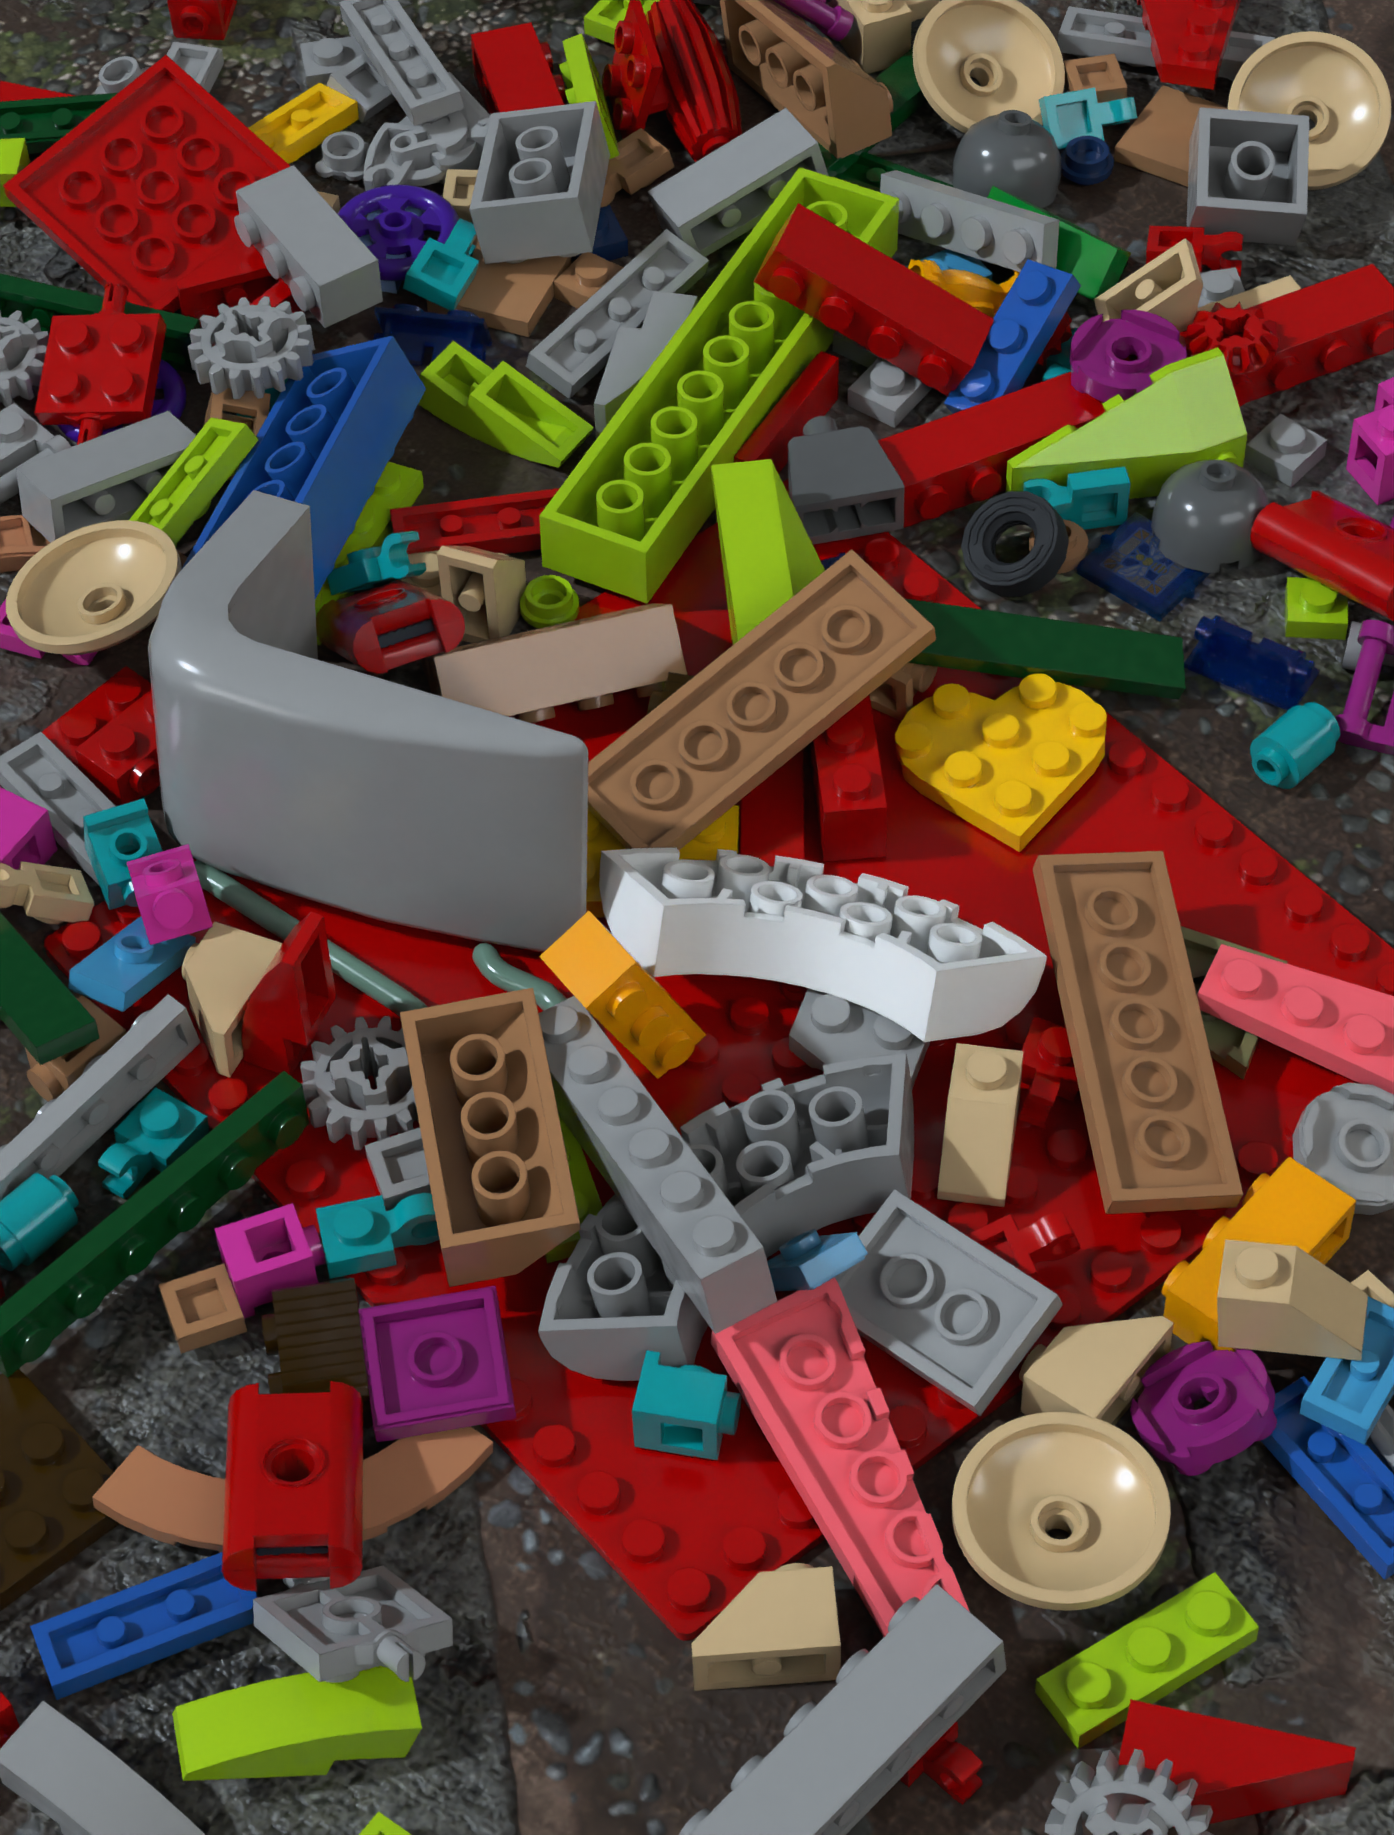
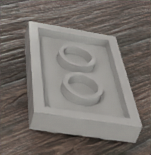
M894 1189L859 1235L868 1253L864 1256L865 1259L835 1276L839 1283L860 1336L981 1416L1063 1306V1303L1058 1294Z

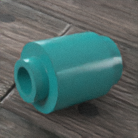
M1315 702L1291 707L1254 739L1250 745L1252 766L1257 776L1272 786L1282 789L1294 788L1334 752L1336 742L1340 738V727L1336 718L1327 708Z
M33 1173L0 1201V1266L4 1269L13 1271L21 1263L29 1266L78 1224V1217L74 1209L79 1205V1201L72 1189L60 1177L51 1175L47 1179L39 1173Z

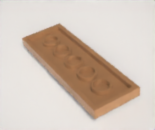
M851 549L589 761L588 810L626 849L677 847L680 850L936 640L935 627Z
M1163 851L1038 855L1033 867V874L1105 1214L1237 1207L1243 1196V1191Z

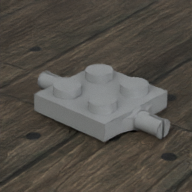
M384 1565L361 1571L360 1576L354 1582L334 1589H330V1577L284 1578V1584L290 1589L253 1599L254 1627L319 1682L337 1683L349 1681L357 1677L359 1671L377 1666L388 1667L399 1679L409 1682V1676L416 1680L422 1675L426 1664L425 1653L453 1646L452 1618Z

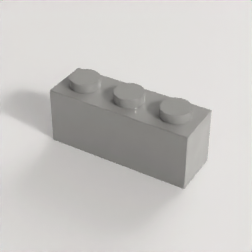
M784 108L648 191L663 231L669 230L706 257L754 228L799 167L829 175L818 142L789 110Z
M294 165L236 190L239 215L235 216L234 222L242 242L247 247L254 246L258 250L272 277L275 279L282 278L289 286L298 307L304 312L309 310L324 328L383 302L378 259Z
M166 411L16 467L22 516L50 543L72 531L92 524L115 520H129L195 438L196 434L171 412Z

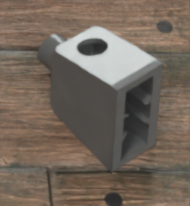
M818 416L805 424L803 428L804 436L793 437L788 442L789 497L813 545L904 529L905 487L903 481L870 428L857 426L838 430L833 418Z

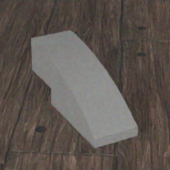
M653 291L642 328L619 326L594 402L596 439L697 305L698 296Z
M44 1701L39 1704L0 1748V1778L2 1783L56 1821L63 1835H205L179 1809L120 1758Z

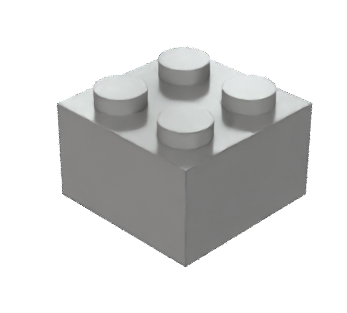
M1200 107L1189 141L1187 227H1205L1204 235H1218L1229 231L1238 232L1243 235V242L1295 246L1307 216L1309 116Z

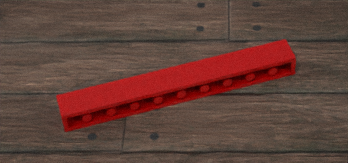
M1372 263L1244 309L1251 311L1262 308L1264 319L1276 322L1277 337L1279 338L1278 350L1273 360L1265 367L1250 373L1230 374L1239 407H1241L1245 403L1281 390L1290 389L1297 384L1328 373L1337 372L1349 365L1390 352L1394 349V287ZM1187 330L1180 332L1179 342L1183 347L1186 346L1188 358L1191 357V354L1187 349ZM1223 332L1222 340L1224 338H1230L1233 335H1228ZM1236 332L1233 334L1243 338V333ZM1130 354L1127 358L1121 360L1135 361L1138 360V357ZM1071 372L878 440L905 487L904 528L928 519L937 518L949 511L977 501L989 499L993 495L1006 491L1007 461L1066 425H1073L1079 429L1105 412L1102 405L1104 402L1075 390L1071 385Z

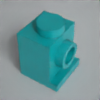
M144 798L83 816L85 849L109 910L124 905L138 907L127 862L163 851L149 818L148 807Z
M646 1350L632 1408L634 1446L718 1460L723 1434H736L741 1410V1393L728 1391L727 1375L714 1374L708 1369L696 1365H684L679 1368L661 1365L660 1352Z

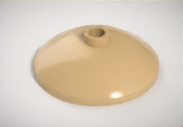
M942 0L931 9L917 30L913 45V67L918 85L935 112L947 123L963 133H966L973 124L982 119L998 115L1006 110L1025 112L1032 120L1043 125L1039 99L1044 96L1063 93L1065 69L1057 41L1043 20L1030 8L1017 0ZM970 77L977 79L981 86L975 84Z
M1308 31L1278 37L1257 49L1244 62L1235 76L1229 94L1227 109L1309 116V119L1315 123V127L1309 130L1308 190H1319L1350 180L1373 161L1387 136L1391 119V98L1387 82L1381 70L1364 50L1342 37L1324 32Z
M115 520L82 527L49 543L32 556L20 569L7 593V618L20 640L28 646L43 652L80 655L116 646L140 633L158 617L162 601L170 585L182 570L179 553L173 541L165 532L144 522Z
M1035 1413L1016 1418L997 1427L983 1437L969 1452L960 1467L954 1484L952 1497L953 1526L958 1544L970 1565L987 1583L1001 1593L1024 1604L1042 1609L1082 1610L1101 1606L1124 1596L1137 1587L1154 1569L1165 1548L1170 1527L1171 1509L1168 1489L1160 1469L1150 1454L1134 1438L1118 1427L1097 1418L1093 1420L1089 1416L1079 1413ZM1052 1529H1062L1070 1537L1067 1539H1054L1048 1536L1047 1532Z

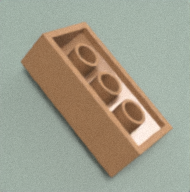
M720 0L729 69L776 109L781 111L787 108L811 136L837 159L840 157L844 158L892 136L890 113L893 111V100L887 87L863 71L856 61L848 59L837 50L826 37L822 38L806 25L800 16H795L788 9L773 0Z
M656 603L462 645L447 653L441 652L421 659L431 694L505 716L518 714L519 720L529 723L556 717L554 706L577 701L579 711L614 704L613 693L636 688L638 698L651 696L654 690L661 692L664 690L668 672L687 675L672 604Z
M533 988L400 1012L441 1251L449 1287L516 1275L581 1229Z

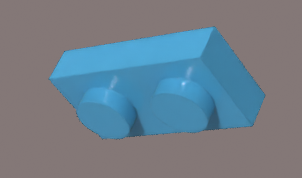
M1369 1296L1361 1361L1326 1357L1302 1398L1299 1413L1365 1445L1394 1394V1308Z

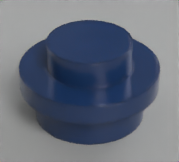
M1094 136L1076 137L1067 144L1066 149L1061 154V173L1065 178L1076 184L1084 186L1093 185L1106 180L1112 174L1114 159L1108 145L1100 138Z

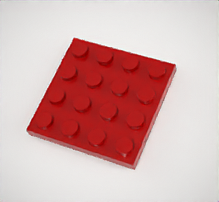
M165 55L7 181L3 187L6 197L103 287L109 282L113 286L115 282L122 283L129 289L126 302L175 313L181 308L176 282L241 240L234 222L235 216L239 215L236 190L290 167V165L171 58Z

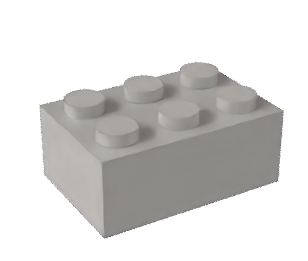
M596 101L492 113L490 115L469 208L485 264L499 262L514 264L527 259L552 256L573 257L580 253L593 251L610 159Z

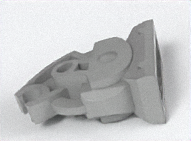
M448 72V74L461 91L464 109L448 114L439 121L425 122L417 126L412 124L408 116L399 123L385 122L374 136L367 150L363 174L365 191L383 185L426 186L439 182L444 184L447 169L475 170L479 168L490 114L451 72Z

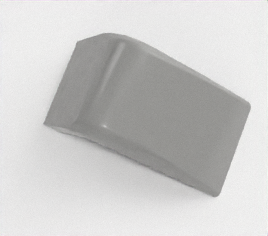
M253 490L178 573L162 601L149 639L148 656L162 807L170 836L179 846L189 844L193 858L215 869L295 896L379 921L464 939L544 952L586 913L587 746L582 740L573 735L318 660L310 506Z

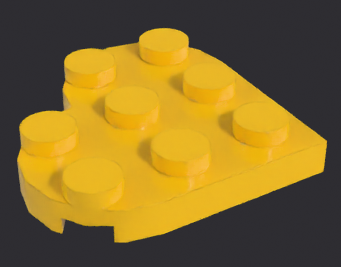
M1042 673L1026 676L1021 681L1020 686L1010 689L996 700L968 692L965 687L959 684H945L940 686L932 697L926 698L907 712L895 734L896 756L902 766L904 780L920 794L1016 851L1021 852L1096 771L1105 755L1107 715L1105 709L1082 690L1055 682L1050 676Z

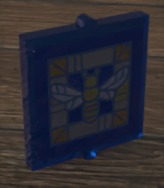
M1135 512L1111 535L1105 534L1101 536L1100 545L1077 565V574L1160 622L1185 597L1193 598L1196 587L1211 573L1184 568L1166 558L1159 550L1160 540L1155 533L1152 534V521Z

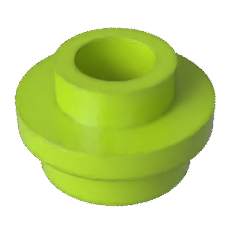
M556 575L539 576L529 582L521 596L520 613L522 618L535 628L574 621L579 613V598L566 579Z

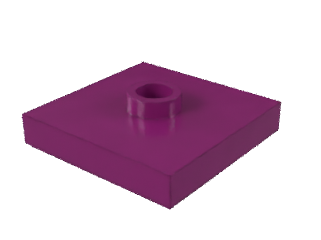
M496 1286L358 1309L373 1428L377 1443L516 1419Z

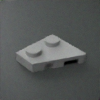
M809 988L789 1034V1050L811 1068L823 1071L822 1065L861 1057L906 1053L912 1089L930 1042H923L894 1021L868 1008L832 994Z

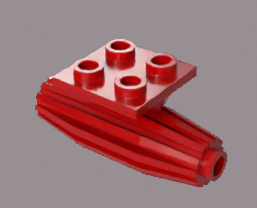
M630 0L624 21H619L615 29V54L612 64H606L602 76L604 95L609 96L613 107L614 128L620 130L624 139L640 128L644 130L648 115L665 110L669 124L691 158L697 162L742 134L739 96L719 40L692 0L655 1L651 5V10L647 11L646 16L641 1Z

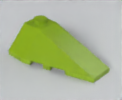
M1217 347L1168 364L1149 375L1153 383L1152 385L1125 401L1117 394L1102 403L1105 412L1079 429L1073 425H1066L1007 461L1005 493L1009 491H1023L1024 482L1031 479L1043 478L1051 480L1059 486H1067L1068 474L1125 466L1131 483L1129 499L1155 497L1159 495L1165 481L1184 465L1202 460H1224L1243 468L1247 431L1224 354Z
M771 459L711 465L732 646L825 571Z

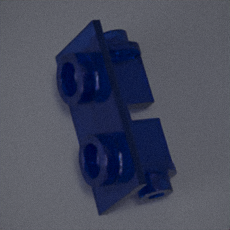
M396 304L392 308L375 307L374 309L375 316L383 333H375L373 340L393 336L412 365L422 366L426 346L434 347L433 361L454 340L484 363L486 360V346H492L493 341L485 319L479 318L469 311L450 310L447 314L429 313L409 304Z
M1218 615L1214 616L1213 619L1205 616L1200 619L1194 632V639L1199 640V642L1184 662V668L1287 711L1291 707L1299 705L1320 673V669L1314 667L1315 662L1306 658V651L1301 649L1296 651L1265 637L1259 644L1252 642L1253 632L1224 621L1223 617Z

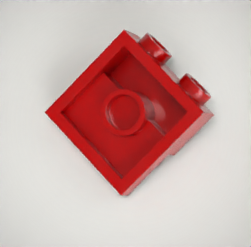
M127 666L42 731L116 806L139 800L141 797L152 793L160 785L151 683Z

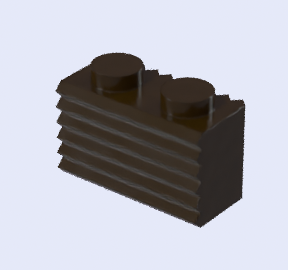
M355 1278L272 1290L274 1313L261 1316L266 1354L267 1356L279 1355L281 1372L268 1374L270 1394L330 1392V1381L343 1382L354 1387L361 1394L363 1400V1427L370 1428L373 1425Z

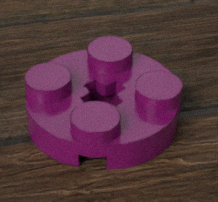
M1134 309L1121 310V319H1109L1104 322L1103 314L1091 317L1077 329L1072 338L1070 352L1071 385L1075 390L1086 393L1102 402H1106L1117 394L1125 401L1153 384L1149 375L1168 364L1187 358L1186 346L1183 347L1179 342L1180 333L1172 323L1150 312ZM1130 354L1138 357V360L1135 361L1121 360L1127 358Z
M1210 1341L1195 1342L1179 1347L1153 1363L1141 1378L1145 1389L1139 1396L1138 1404L1132 1398L1130 1408L1135 1427L1148 1451L1162 1461L1173 1463L1175 1469L1180 1474L1194 1476L1206 1472L1215 1463L1222 1462L1239 1454L1254 1442L1261 1441L1270 1436L1277 1424V1418L1273 1411L1275 1391L1263 1362L1252 1350L1234 1348L1235 1352L1214 1350ZM1204 1397L1207 1401L1212 1402L1207 1407L1195 1410L1193 1404L1198 1399Z

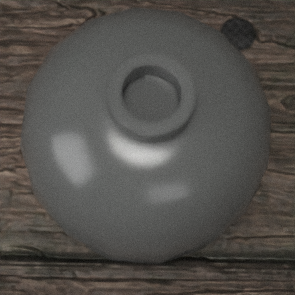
M1006 110L998 115L982 119L968 129L958 145L953 161L952 170L954 175L952 184L954 188L986 198L992 186H995L1043 209L1054 202L1061 178V156L1054 136L1040 123L1032 120L1027 113L1018 110Z
M1224 460L1197 461L1182 466L1163 484L1153 510L1151 532L1160 540L1159 550L1161 553L1184 568L1205 573L1220 572L1221 563L1239 561L1238 569L1250 566L1263 555V553L1252 547L1250 535L1253 523L1259 512L1269 504L1268 497L1260 481L1244 468Z

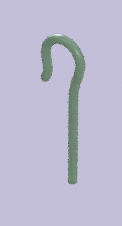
M199 860L194 861L202 889L284 941L294 926L300 922L221 870L215 869ZM327 939L332 973L387 1007L399 1017L400 1012L428 1007L405 988ZM481 943L474 948L472 958L481 974L495 986L507 992L533 988L536 1004L543 1011L567 999L553 984L505 962L491 944Z

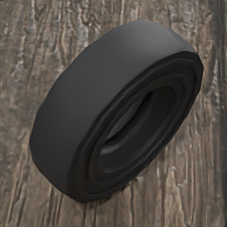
M1009 491L989 499L975 511L965 527L961 548L966 568L983 588L1002 597H1022L1040 590L1057 575L1066 559L1069 539L1064 520L1046 499L1028 491ZM1016 525L1031 527L1034 531L1035 540L1030 553L1015 563L999 561L996 557L995 548L1001 534L1008 528Z

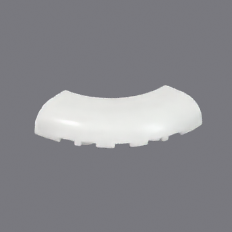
M677 847L601 851L599 888L603 912L610 931L653 977L691 974L730 975L802 986L832 994L868 1008L899 1024L923 1042L978 1035L1002 1027L1019 1014L1035 994L1045 969L1047 959L1045 954L998 924L990 922L984 924V928L981 929L958 918L959 905L944 899L938 902L924 896H907L909 886L862 873L858 878L857 884L843 877L823 875L825 864L775 855L774 867H771L759 858L723 849H717L716 861L679 859L680 852Z

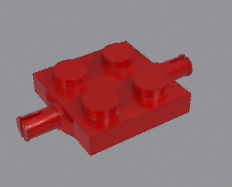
M109 282L105 285L102 308L99 313L52 317L34 413L42 425H71L79 428L77 445L102 436V432L105 429L121 424H134L150 418L152 414L167 325L160 313L125 314L124 310L129 289L122 283L115 282L113 286Z

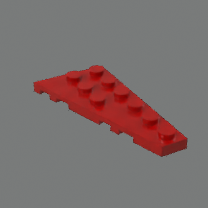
M1136 0L1137 5H1141L1143 9L1142 22L1144 28L1150 32L1151 52L1160 82L1214 90L1241 0Z

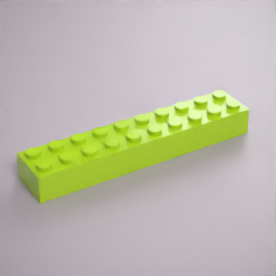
M801 167L797 169L539 515L543 567L648 604L716 507L711 465L734 463V456L813 358L821 351L825 352L833 341V334L836 330L825 326L821 321L787 301L779 299L770 291L753 282L776 235L799 203L892 258L897 251L899 198Z

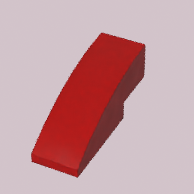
M310 912L294 926L252 992L243 1018L241 1038L244 1062L277 1073L285 1071L291 1076L336 998V991L323 915Z

